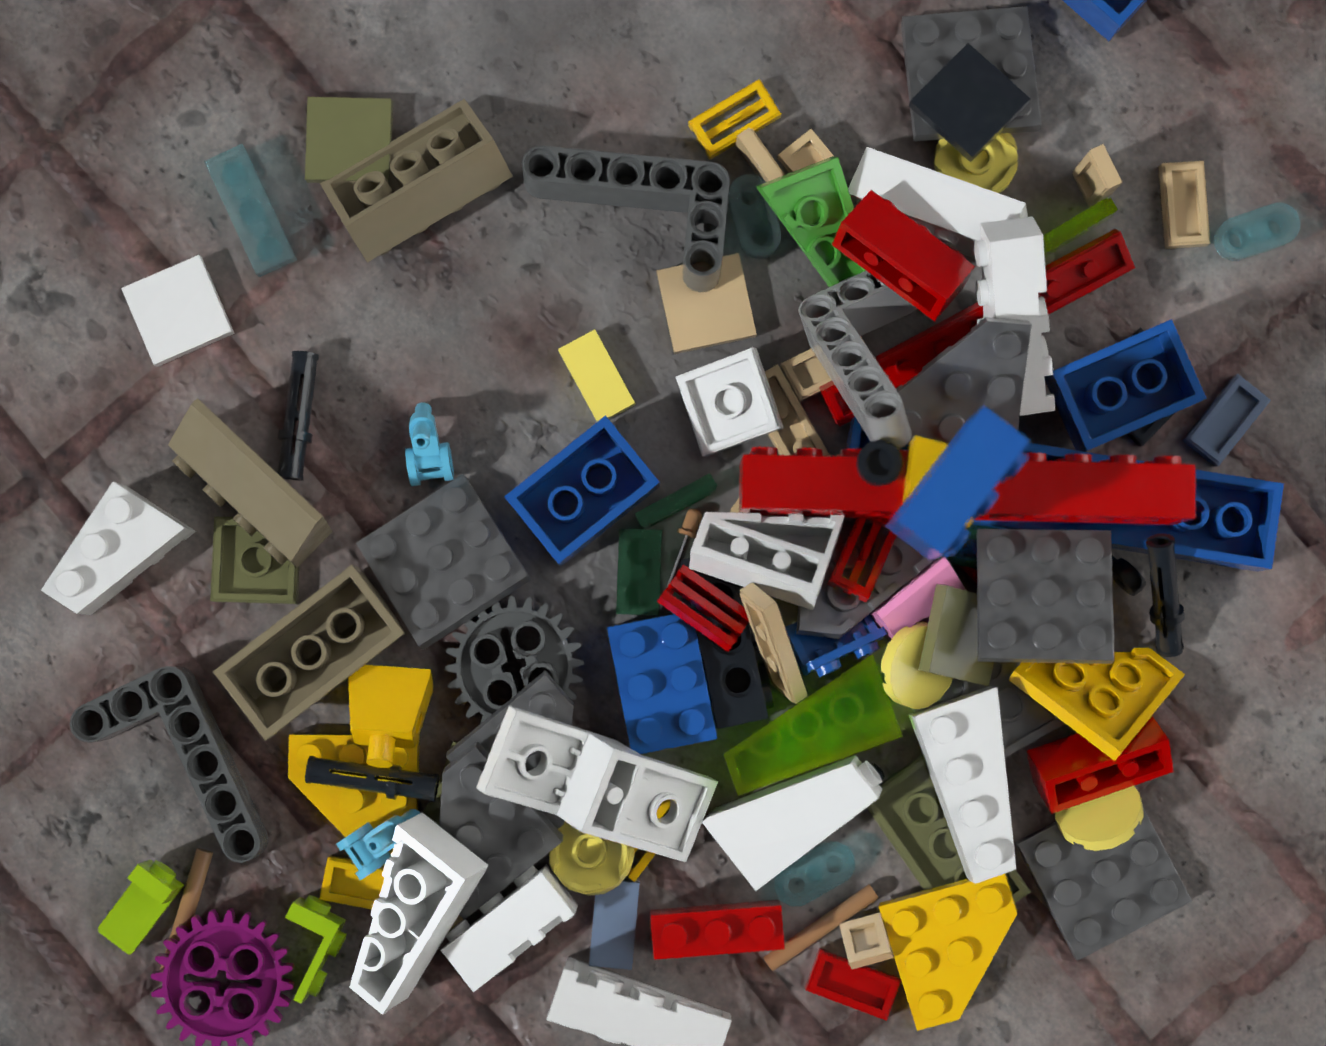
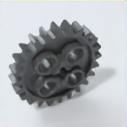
M510 596L507 608H502L498 601L492 605L493 612L487 613L484 610L478 614V621L474 622L470 619L464 623L468 629L466 634L460 632L452 633V636L461 644L459 648L446 649L448 654L457 658L455 664L445 666V671L457 673V679L451 681L447 686L448 688H461L463 693L454 702L455 704H461L468 701L471 704L466 714L467 718L480 712L483 715L482 723L503 706L496 704L490 697V687L497 680H503L510 684L512 697L519 692L515 674L513 672H505L504 665L510 662V658L501 636L502 629L509 631L515 657L517 659H525L526 666L520 669L525 687L530 683L531 673L538 667H545L551 671L554 681L570 699L577 698V695L569 686L570 683L583 682V678L573 674V668L584 665L585 661L573 658L572 652L581 648L582 644L568 642L567 638L574 632V627L561 630L558 626L564 615L559 613L549 619L547 617L549 611L547 603H544L536 612L533 610V598L528 597L523 607L520 608L515 596ZM527 626L535 627L541 635L539 646L532 651L523 650L518 644V634ZM486 639L494 640L499 646V657L491 664L483 663L477 656L478 645Z

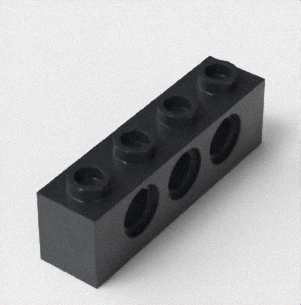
M690 558L682 559L681 565L684 564L689 568ZM692 570L712 585L721 584L726 586L731 592L732 599L744 607L740 597L741 589L739 585ZM690 603L691 609H693L695 612L703 616L705 619L710 621L718 628L723 627V625H721L719 622L714 620L712 617H707L702 612L697 610L695 605ZM750 623L747 624L740 635L739 646L728 652L696 630L717 729L769 718L767 709L774 708L769 682L761 684L758 667L765 665L757 642H752L749 630ZM735 667L744 669L750 678L749 686L740 693L730 691L725 683L726 674Z

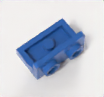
M870 614L839 639L796 634L797 622L785 627L795 659L803 675L806 676L816 671L819 678L843 667L840 659L854 653L858 660L879 650L878 641L888 635L884 627L878 629Z

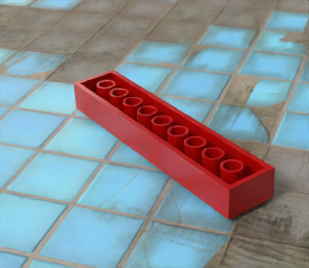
M752 447L751 452L743 454L740 461L739 513H761V516L803 514V517L845 515L844 518L892 519L903 504L908 450H899L903 458V467L897 479L886 486L876 487L864 482L857 472L856 459L861 449H841V454H837V456H823V449L797 448L796 453H793V455H778V448ZM1024 453L1028 456L1025 463L1011 479L1007 478L1003 484L1001 482L997 483L993 490L999 494L998 498L982 517L978 516L973 521L1179 524L1195 519L1196 464H1181L1182 457L1155 456L1152 461L1137 463V456L1111 455L1108 460L1092 462V455L1066 454L1064 459L1047 461V454Z

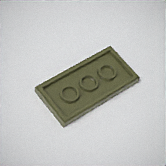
M922 754L879 784L883 790L879 798L869 805L867 810L924 890L961 881L967 879ZM1016 870L1006 873L1016 903L1031 891Z

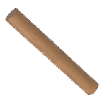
M200 848L196 849L170 938L180 941L176 932V928L180 924L191 929V918L195 915L213 856L211 851ZM166 948L165 953L170 954L171 952Z
M868 884L785 942L784 950H773L763 957L770 969L775 971L837 928L840 923L847 921L879 899L871 885Z

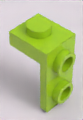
M150 859L137 864L127 878L132 883L99 925L98 932L125 953H134L184 887V884L175 878L176 873L171 868L158 860L153 862Z
M308 895L306 900L300 897L293 901L285 917L324 937L293 999L300 1004L309 995L314 997L318 995L328 973L322 971V968L329 955L334 958L338 955L347 937V934L341 931L346 919L330 912L332 906L329 903L311 895Z

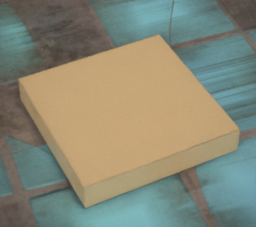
M739 253L722 257L719 282L714 289L708 292H696L686 286L682 274L683 265L656 270L674 354L757 336ZM703 261L692 265L694 269L700 272L712 269L710 264Z

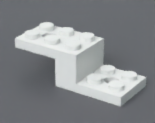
M509 706L476 789L486 795L555 814L582 833L686 862L718 781L709 776L640 755L615 739ZM540 751L541 760L537 767L526 771L525 761L532 752ZM670 799L671 806L669 812L664 817L657 819L659 805L663 801Z

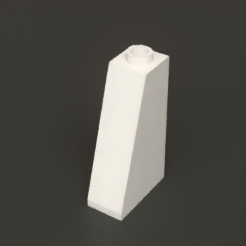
M854 755L716 807L705 817L702 823L755 891H757L875 802L883 790L879 785L882 779L868 761L861 763L857 756Z

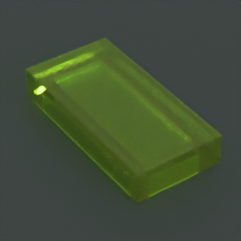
M1106 197L1044 234V257L1049 256L1109 220L1118 211L1111 197Z

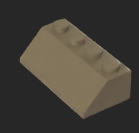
M463 99L391 141L386 147L331 179L323 181L320 185L368 263L374 258L388 253L393 247L413 235L422 233L440 219L459 211L464 205L484 193L496 189L501 183L513 176L494 139L467 101ZM390 153L389 182L384 174L378 171L366 173L357 181L345 180Z
M198 398L190 405L168 444L177 455L172 462L190 479L197 473L207 483L202 490L219 507H222L226 502L238 512L233 520L250 536L258 531L269 541L263 548L277 562L283 565L289 560L298 568L333 532L330 526L310 503Z
M350 565L215 669L213 673L263 739L267 741L402 637L405 632L386 601L360 567Z

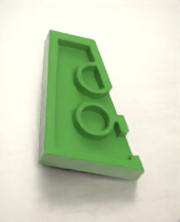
M829 157L755 186L829 287L866 271L832 246L841 222L854 209L838 157Z

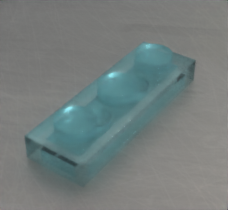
M240 144L205 160V165L256 275L260 278L296 261V255L246 147Z

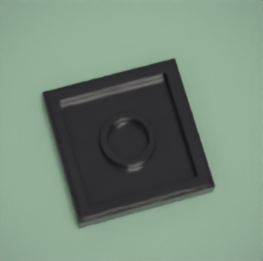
M967 43L910 100L909 107L967 160L972 162L1029 104L1031 98L974 47Z

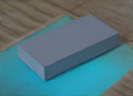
M1236 374L1182 441L1214 467H1217L1271 400L1239 374Z
M623 880L619 886L606 894L595 895L589 966L632 970L640 881Z

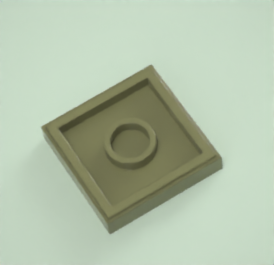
M307 97L306 182L322 183L325 180H329L389 145L392 141V99ZM390 153L345 180L357 181L366 173L378 171L383 173L389 182Z
M214 516L210 601L298 604L299 567L296 568L289 560L283 565L277 562L263 548L269 541L258 531L250 536L233 520L234 517Z
M936 584L918 670L989 686L994 662H978L977 594L947 585Z

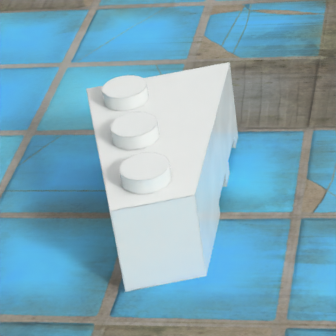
M113 481L41 591L76 614L92 615L130 585L133 579L152 564L155 565L165 557L164 555L182 540L188 539L196 531L129 487Z
M705 512L690 551L689 569L742 587L754 583L769 596L813 610L845 515L815 518L803 517V514H789L788 517L761 516V513Z
M547 864L539 871L534 865L513 881L517 886L514 891L505 898L499 892L479 908L484 915L471 925L466 919L463 920L446 935L449 943L441 951L473 992L510 965L515 958L530 946H534L546 937L545 934L561 921L566 922L575 915L578 907L577 902Z

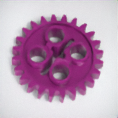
M234 908L227 910L224 920H220L217 911L211 909L208 913L207 923H204L202 918L196 914L191 918L192 931L182 924L176 928L180 941L170 937L165 939L163 944L171 953H159L154 959L163 965L164 969L154 971L151 974L152 979L162 982V986L155 989L151 996L165 999V1003L156 1012L157 1014L170 1012L173 1016L166 1025L167 1029H171L178 1024L183 1027L179 1037L181 1042L190 1034L196 1036L195 1046H202L206 1039L211 1040V1046H221L223 1041H227L228 1046H238L239 1038L241 1037L249 1046H252L255 1043V1030L265 1037L269 1035L271 1030L266 1021L267 1019L276 1023L281 1021L283 1016L275 1007H288L291 1003V999L282 994V991L293 989L295 986L294 981L284 978V974L292 971L295 966L294 963H282L281 958L290 949L288 946L280 948L274 946L275 941L280 935L279 931L269 936L263 933L267 924L265 919L254 927L250 925L251 912L249 911L240 921H236ZM206 946L212 950L215 959L212 966L203 967L195 962L193 958L195 947ZM248 949L256 953L258 967L254 970L241 968L237 963L236 956L238 951ZM221 970H224L228 979L246 980L255 978L260 979L262 985L254 986L242 982H231L224 990L221 989V983L217 980L187 981L185 980V974L215 978ZM193 990L204 991L210 999L209 1008L201 1011L193 1008L189 1002L190 992ZM238 993L249 995L254 1002V1010L246 1014L239 1013L232 1004L233 996Z

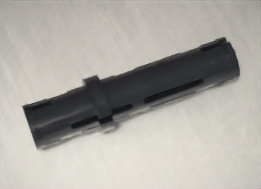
M292 351L284 425L282 430H278L277 439L281 440V449L277 473L286 480L303 481L307 444L312 443L313 435L309 433L319 355L307 351ZM304 377L300 410L297 411L301 378ZM298 421L295 453L291 455L295 422Z
M1159 533L1148 537L1146 541L1153 605L1149 609L1150 621L1155 625L1156 652L1163 657H1175L1182 654L1184 649L1181 623L1185 619L1184 607L1179 604L1174 548L1175 538L1170 534Z
M309 756L305 771V782L386 794L387 799L396 800L397 796L435 802L439 787V774L432 775L402 770L401 765L395 764L390 768H377L355 762Z

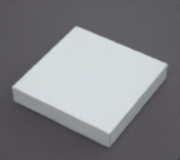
M200 255L121 288L153 365L156 367L235 334L203 258Z
M757 348L747 349L676 376L701 454L704 457L784 428Z

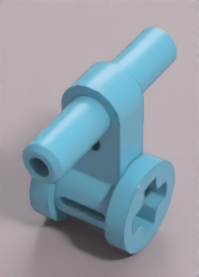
M421 402L416 405L415 413L412 414L409 421V433L413 448L405 449L411 486L421 485L423 480L444 477L445 481L454 480V467L449 443H439L432 408L428 403Z
M410 809L402 816H393L376 828H373L370 822H368L336 844L340 851L345 849L359 870L355 873L359 880H362L386 863V860L391 857L389 850L394 848L396 842L392 840L396 825L420 814L418 810Z

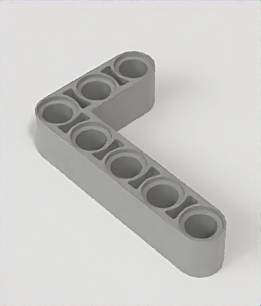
M864 271L809 296L800 304L798 311L810 347L870 441H889L900 449L909 442L912 435L901 396L860 336L917 310V308L869 272Z

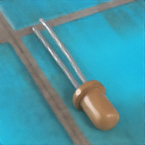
M689 509L682 527L677 530L678 533L685 535L667 587L672 581L687 537L696 538V532L702 518V513L698 509Z

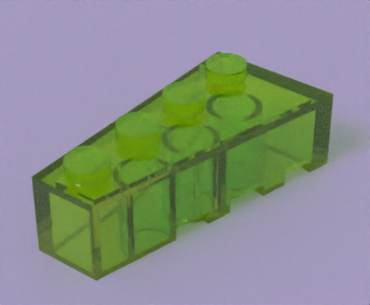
M873 654L866 656L722 753L738 796L903 737L889 697L884 690L883 681Z

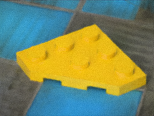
M1133 648L1131 652H1114L1112 664L1021 662L1013 671L1009 681L1115 761L1175 689L1185 674L1151 648Z
M290 734L288 778L345 837L370 822L373 828H376L393 816H402L410 809L418 810V798L397 796L396 800L387 799L386 794L306 783L305 771L309 756L368 765L366 761L369 746L354 743L352 735ZM419 737L414 748L395 747L393 764L401 765L402 770L419 772ZM392 848L391 850H389V853H390L391 855H392V852H393V848Z
M1006 873L974 884L969 879H964L879 903L878 907L917 1031L957 1021L964 1012L1017 915L1016 904Z

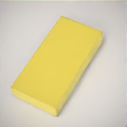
M595 329L558 349L597 422L605 415L610 419L635 405L631 394Z

